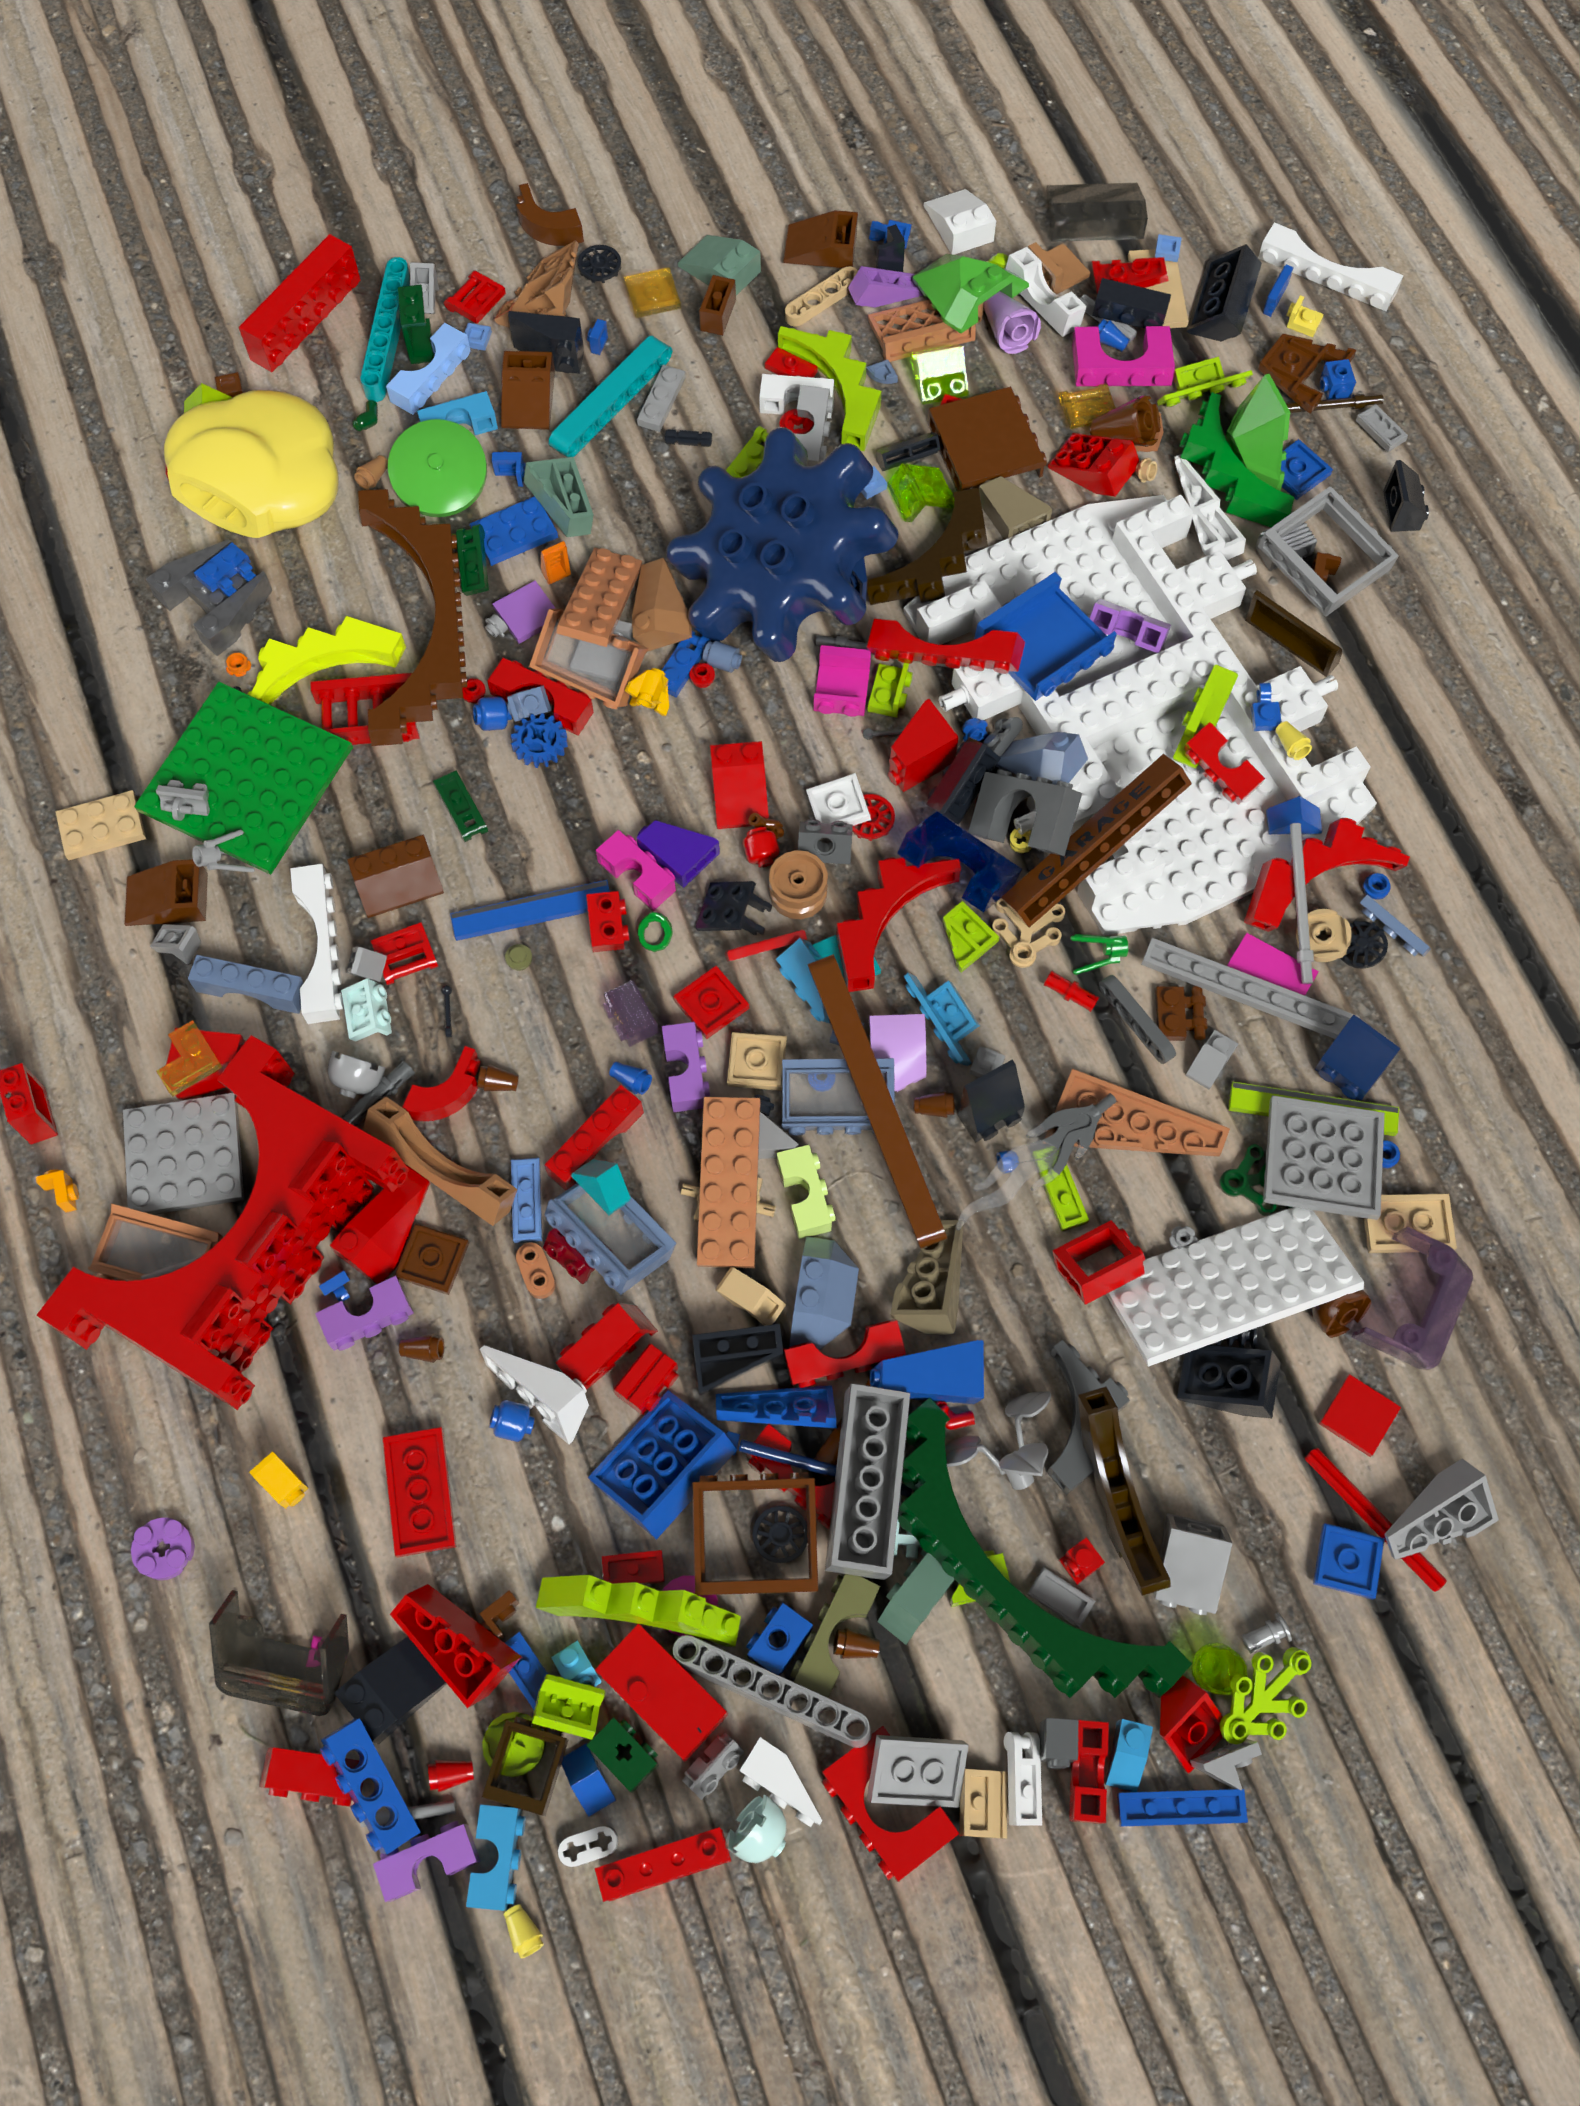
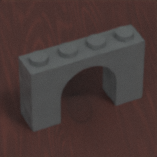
M998 769L996 774L985 772L968 833L983 839L1004 843L1013 811L1022 800L1032 796L1036 804V817L1028 846L1043 852L1065 856L1082 793L1073 790V784L1064 781H1057V784L1054 785L1052 780L1037 777L1036 781H1032L1031 776L1017 773L1016 777H1012V773Z

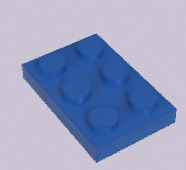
M535 496L470 523L471 529L472 526L479 524L484 528L485 556L491 566L558 538L556 528Z

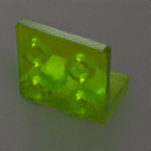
M901 464L887 483L905 522H913L925 506L954 509L952 491L949 489L939 468Z

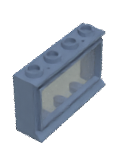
M894 1058L876 1059L895 1105ZM845 1059L782 1060V1127L784 1131H789L790 1135H805V1131L817 1130L818 1135H832L833 1130H845V1134L858 1135L861 1134V1130H872V1133L875 1134Z
M578 1183L555 1199H550L544 1214L548 1223L553 1228H557L565 1237L567 1243L572 1248H576L585 1258L586 1263L590 1267L595 1268L604 1277L606 1284L614 1288L620 1295L670 1260L676 1246V1242L632 1197L628 1203L611 1215H608Z

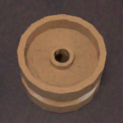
M795 850L784 853L777 858L770 868L769 896L773 907L780 914L790 919H805L818 913L827 899L828 873L825 864L816 855L807 851Z

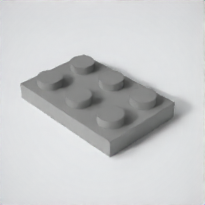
M877 1735L867 1799L871 1803L959 1807L969 1745L963 1740Z

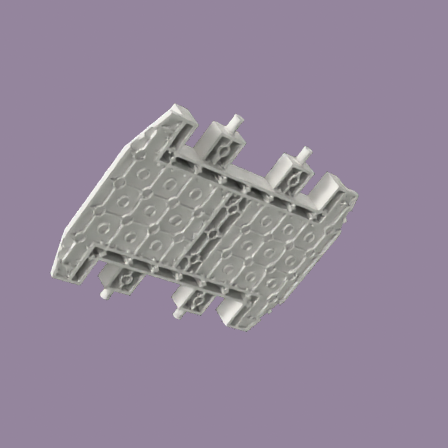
M1164 495L1082 506L966 556V573L943 577L944 598L921 603L920 596H916L904 607V615L919 639L928 643L942 645L969 632H972L975 637L978 622L1056 572L1062 578L1059 588L1089 618L1095 602L1103 599L1171 624L1163 649L1159 653L1136 646L1133 640L1117 635L1114 649L1109 655L1099 657L1090 668L1080 670L1071 681L1061 683L1052 694L1047 697L1042 696L1037 701L1008 673L1002 674L995 672L993 669L985 668L984 671H975L966 666H960L959 669L953 670L952 685L955 690L939 696V703L941 707H944V712L964 703L972 718L985 720L1018 705L1037 736L1053 732L1079 734L1088 760L1070 781V784H1073L1072 789L1082 793L1071 835L1162 754L1173 760L1175 751L1186 729L1182 725L1188 710L1194 711L1197 704L1192 701L1198 687L1204 689L1214 665H1219L1238 674L1237 680L1215 726L1228 740L1226 746L1218 753L1220 763L1227 768H1237L1244 761L1248 760L1265 780L1238 805L1235 801L1233 803L1228 801L1221 792L1223 789L1216 782L1213 784L1204 776L1203 772L1205 770L1199 764L1194 769L1175 761L1183 768L1192 784L1112 855L1115 859L1100 865L1079 884L1077 894L1103 936L1134 932L1140 928L1153 927V929H1157L1163 925L1170 924L1186 925L1254 893L1263 863L1274 858H1282L1287 860L1290 865L1292 859L1291 834L1269 835L1267 808L1298 796L1320 808L1323 832L1322 834H1302V841L1306 838H1316L1324 844L1331 823L1340 818H1350L1356 821V825H1358L1377 804L1363 784L1371 766L1357 746L1311 767L1305 757L1300 760L1288 757L1275 731H1253L1251 706L1253 703H1258L1256 691L1260 690L1259 685H1255L1211 619L1241 605L1246 591V587L1241 580L1256 575L1255 563L1252 564L1253 561L1249 559L1242 564L1231 567L1219 550L1176 569L1162 548L1182 540L1188 535L1194 512L1182 495L1167 500ZM1301 666L1264 682L1271 684V702H1279L1281 721H1288L1300 732L1322 721L1328 708L1322 696L1338 689L1336 679L1330 682L1334 679V676L1329 675L1322 680L1312 683ZM1032 796L1028 797L1026 804L1031 812L1014 819L1016 830L1020 828L1018 830L1020 835L1031 830L1034 825L1036 804Z

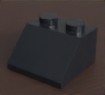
M1396 460L1383 490L1391 532L1420 531L1424 521L1429 516L1428 505L1424 503V485L1420 483L1419 474L1403 461Z

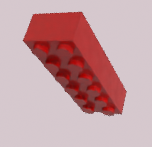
M329 234L239 326L251 361L273 372L314 331L316 326L328 317L329 313L343 301L344 297L358 285L361 279L351 245Z

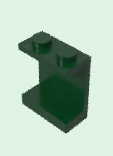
M422 284L398 287L401 327L411 365L429 363L434 359L430 340L432 330L430 318L425 319Z

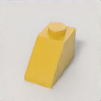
M273 1451L249 1472L276 1502L285 1509L288 1506L293 1507L304 1498V1492L308 1489L291 1467Z

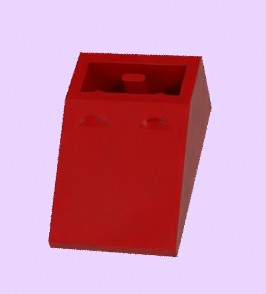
M1072 433L1048 464V468L1095 494L1116 497L1135 472L1140 460L1132 440Z

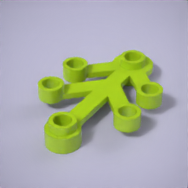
M1297 1647L1287 1649L1282 1659L1284 1668L1266 1687V1673L1272 1670L1274 1662L1271 1656L1263 1652H1257L1252 1657L1251 1663L1254 1668L1253 1681L1242 1674H1236L1232 1677L1230 1682L1232 1689L1231 1713L1224 1715L1220 1721V1731L1227 1742L1234 1745L1241 1744L1249 1735H1268L1275 1740L1284 1738L1287 1732L1286 1725L1276 1718H1271L1267 1722H1253L1259 1713H1289L1296 1718H1301L1306 1714L1308 1707L1303 1699L1297 1696H1292L1289 1699H1274V1697L1295 1675H1302L1310 1670L1311 1659L1307 1652ZM1265 1658L1264 1665L1260 1667L1261 1660ZM1244 1680L1243 1687L1239 1689L1240 1682ZM1251 1692V1703L1244 1709L1245 1695ZM1299 1703L1298 1709L1294 1711L1295 1705ZM1278 1725L1277 1731L1273 1733L1274 1727Z

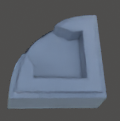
M888 359L866 367L867 375L876 382L883 384L898 382V376Z

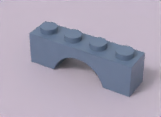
M196 955L188 977L196 992L217 997H223L227 993L243 994L261 1000L274 1009L300 1014V988L304 984L300 976Z

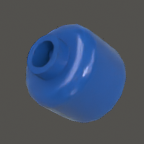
M502 697L480 698L477 704L473 705L474 723L479 725L483 731L503 730L506 728L508 720H512L506 702Z
M503 1400L499 1406H494L489 1428H493V1434L498 1438L519 1442L525 1434H531L535 1417L530 1416L529 1406Z

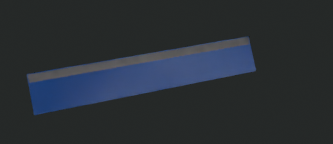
M604 880L450 913L455 939L458 941L588 913L586 894L610 892L608 882Z

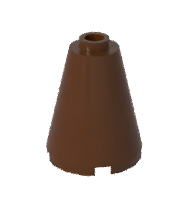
M1140 396L1094 418L1089 428L1090 435L1132 440L1134 446H1153L1158 440L1154 439L1157 432H1160L1161 428L1158 407L1156 404L1150 403L1149 399H1152L1150 396Z

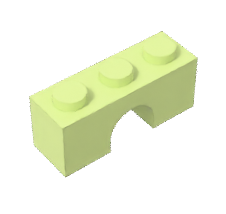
M809 1145L778 1152L777 1165L784 1188L799 1185L804 1187L809 1193L806 1200L791 1205V1214L798 1239L830 1232L832 1221H835V1214L832 1205H827L824 1195H828L824 1178L819 1179L817 1170L820 1169V1163L817 1153H811Z

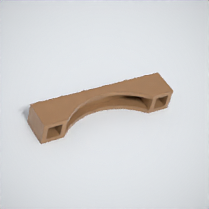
M388 1097L383 1098L368 1109L363 1131L393 1147L403 1162L492 1226L510 1212L517 1188L497 1174L471 1171L446 1158L422 1135L408 1111Z

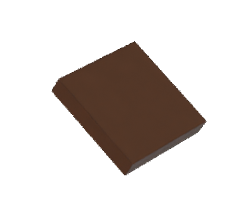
M415 1224L394 1276L399 1280L449 1295L469 1246V1241Z

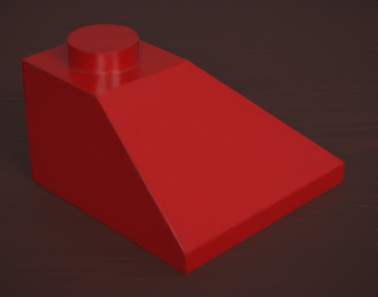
M1182 1675L1161 1696L1160 1735L1180 1765L1189 1774L1194 1769L1190 1760L1209 1753L1223 1738L1220 1731V1721L1223 1716L1207 1692Z

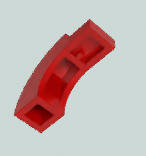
M465 1046L452 1075L442 1084L434 1087H419L412 1084L402 1107L408 1111L412 1120L435 1121L446 1118L458 1112L472 1099L478 1089V1084L473 1076L477 1074L480 1067V1060L476 1050Z

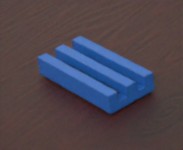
M1287 264L1283 267L1267 297L1263 314L1272 316L1289 285L1294 267Z

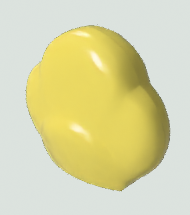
M253 390L239 394L227 401H215L198 405L185 412L173 423L165 439L164 457L168 469L167 473L172 496L209 522L243 536L260 538L277 531L296 528L310 523L328 511L338 492L339 476L336 464L332 458L334 443L328 422L315 406L300 397L286 392Z

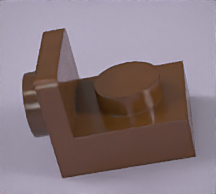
M1317 552L1311 568L1326 583L1328 574L1336 575L1342 558L1329 553Z
M510 1590L480 1613L484 1619L480 1624L500 1640H503L505 1635L495 1622L499 1619L504 1622L516 1613L515 1607L519 1604V1601Z

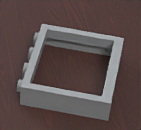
M1331 486L1264 532L1258 545L1268 558L1325 617L1390 571L1399 557L1392 549V546L1388 545L1378 535L1377 531L1370 527L1361 518L1360 514L1343 499L1342 495H1339ZM1321 510H1324L1377 564L1376 567L1338 594L1283 539L1284 536Z

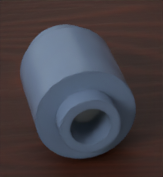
M709 641L703 652V661L712 667L732 673L734 669L740 667L742 655L739 648L718 641L714 643Z

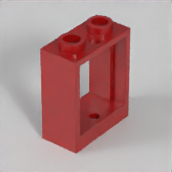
M23 1063L0 1070V1095L7 1122L31 1145L58 1136L45 1086ZM8 1093H11V1096L9 1098H6V1095Z
M1112 1220L1052 1250L1056 1270L1085 1305L1145 1274L1143 1265L1145 1256L1138 1245L1134 1246L1130 1242L1126 1231L1123 1228L1119 1229ZM1112 1244L1125 1256L1089 1276L1077 1264V1262Z

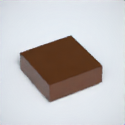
M238 372L215 377L218 391L232 398L243 393Z

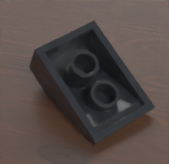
M516 311L508 312L515 349L531 352H552L555 371L580 374L584 355L580 318Z
M1013 1059L970 1082L963 1088L958 1117L975 1143L981 1139L984 1141L990 1140L998 1134L999 1129L1006 1125L1008 1128L1013 1127L1022 1120L1021 1117L1023 1116L1025 1104L1016 1064Z
M1212 1345L1201 1347L1184 1355L1177 1399L1242 1416L1272 1419L1281 1363L1272 1350Z
M407 1636L357 1672L334 1694L354 1719L360 1718L372 1742L380 1744L446 1686L447 1683Z

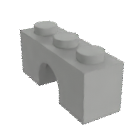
M800 385L797 405L798 417L812 420L814 427L806 434H794L807 450V466H814L821 463V460L826 459L827 446H824L823 443L824 437H829L831 422L827 421L828 412H833L834 398L830 396V389Z

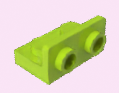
M904 663L903 668L879 664L867 712L898 717L899 709H904L906 705L907 694L904 693L905 687L910 688L913 672H909V664Z

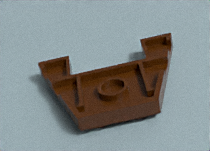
M1282 334L1261 360L1258 370L1264 375L1270 374L1274 383L1311 414L1321 401L1323 393L1303 383L1321 360L1331 362L1349 359L1351 362L1356 350L1353 348H1347V351L1335 349L1336 345L1327 343L1325 346L1312 344L1313 340Z

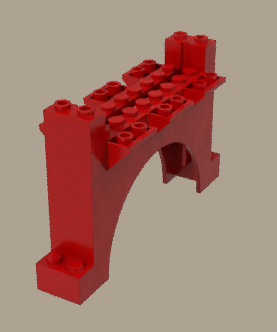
M250 1035L217 1078L219 1083L230 1089L237 1096L234 1101L248 1111L258 1139L259 1161L255 1185L242 1214L234 1226L212 1249L200 1258L176 1271L154 1278L133 1281L109 1280L90 1275L73 1266L36 1316L86 1350L99 1338L101 1330L106 1326L238 1410L241 1405L249 1400L255 1387L241 1373L251 1365L253 1356L261 1346L266 1344L270 1337V1332L273 1330L264 1318L276 1308L279 1298L291 1305L293 1300L302 1294L306 1282L311 1275H314L320 1269L324 1256L316 1249L319 1242L328 1236L330 1227L340 1233L355 1217L360 1207L371 1198L374 1187L367 1179L394 1193L397 1187L405 1182L409 1169L393 1147L287 1088L292 1080V1076L295 1074L277 1049Z

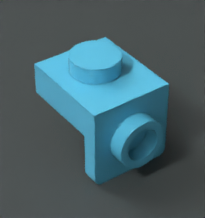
M578 1640L551 1657L564 1679L594 1687L601 1683L600 1677Z

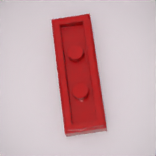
M799 930L727 950L725 956L727 962L793 944L799 938L807 940L805 931Z

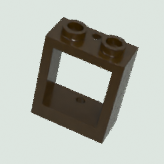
M515 1717L514 1722L506 1720L482 1797L546 1816L569 1740L562 1737V1731L545 1727L544 1731L532 1728V1721L524 1718ZM515 1732L557 1745L540 1800L497 1788Z

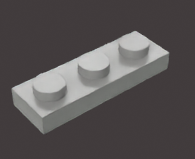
M666 365L662 366L637 418L638 426L658 432L661 431L686 378L685 371Z

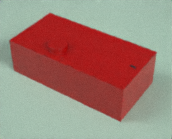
M637 1624L595 1669L684 1762L689 1759L728 1716L727 1711L640 1624Z

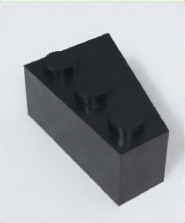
M780 1324L692 1335L700 1396L783 1356Z

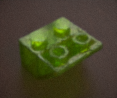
M955 344L910 353L913 378L923 405L942 401L945 394L957 398L969 396L963 346Z

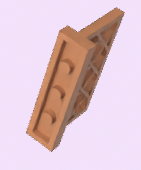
M930 299L868 315V321L883 350L884 360L888 359L889 362L975 341L976 324L962 334L945 324L941 317H937L939 311L934 310ZM926 309L933 310L931 314L924 313L921 311ZM902 315L911 316L909 320L900 318ZM916 318L925 320V323L920 324L914 321ZM882 320L888 321L887 325H882L877 322ZM894 324L904 326L901 330L892 328Z

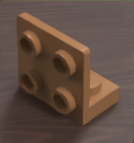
M1037 242L1028 246L1042 261L1044 279L1055 294H1059L1089 278L1090 271L1065 244H1060L1049 251L1042 249Z

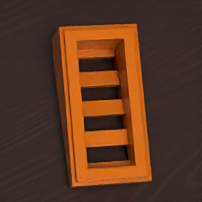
M564 541L541 551V571L548 584L571 575L567 547Z

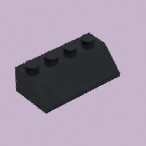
M1247 244L1208 260L1186 331L1189 334L1220 342L1235 338L1241 334L1262 265L1261 261Z

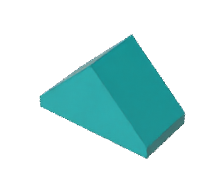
M592 1159L571 1175L608 1215L614 1213L631 1199L617 1163Z

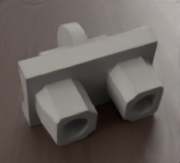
M170 780L167 786L158 785L156 793L160 797L161 810L172 812L174 820L182 821L185 814L208 816L210 812L208 804L209 792L205 784L196 783L192 789H185L184 784L180 781Z

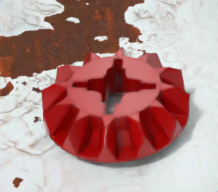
M792 409L783 414L779 426L787 428L796 434H806L813 429L814 423L808 418L798 417L797 409ZM803 424V429L797 428L794 430V425L800 426Z

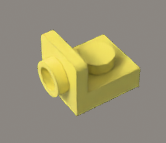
M1300 295L1297 302H1292L1286 316L1290 317L1287 328L1314 337L1324 314L1302 306L1305 297Z

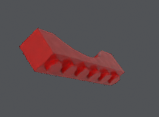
M874 619L867 648L876 659L881 661H889L890 658L898 659V661L907 664L919 661L928 666H936V663L945 664L947 667L954 669L966 666L975 671H984L985 668L1007 674L1009 671L1018 672L1025 641L1018 632L992 630L986 635L970 642L956 645H938L914 637L898 621Z

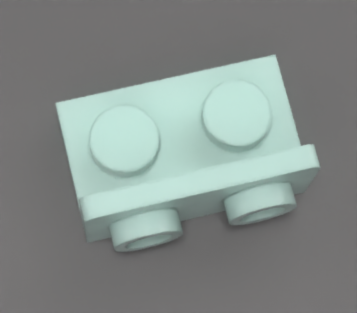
M367 978L341 990L350 1040L356 1042L377 1032L384 1035L392 1033L390 1025L391 1016L388 1012L386 1001L387 992L383 985Z

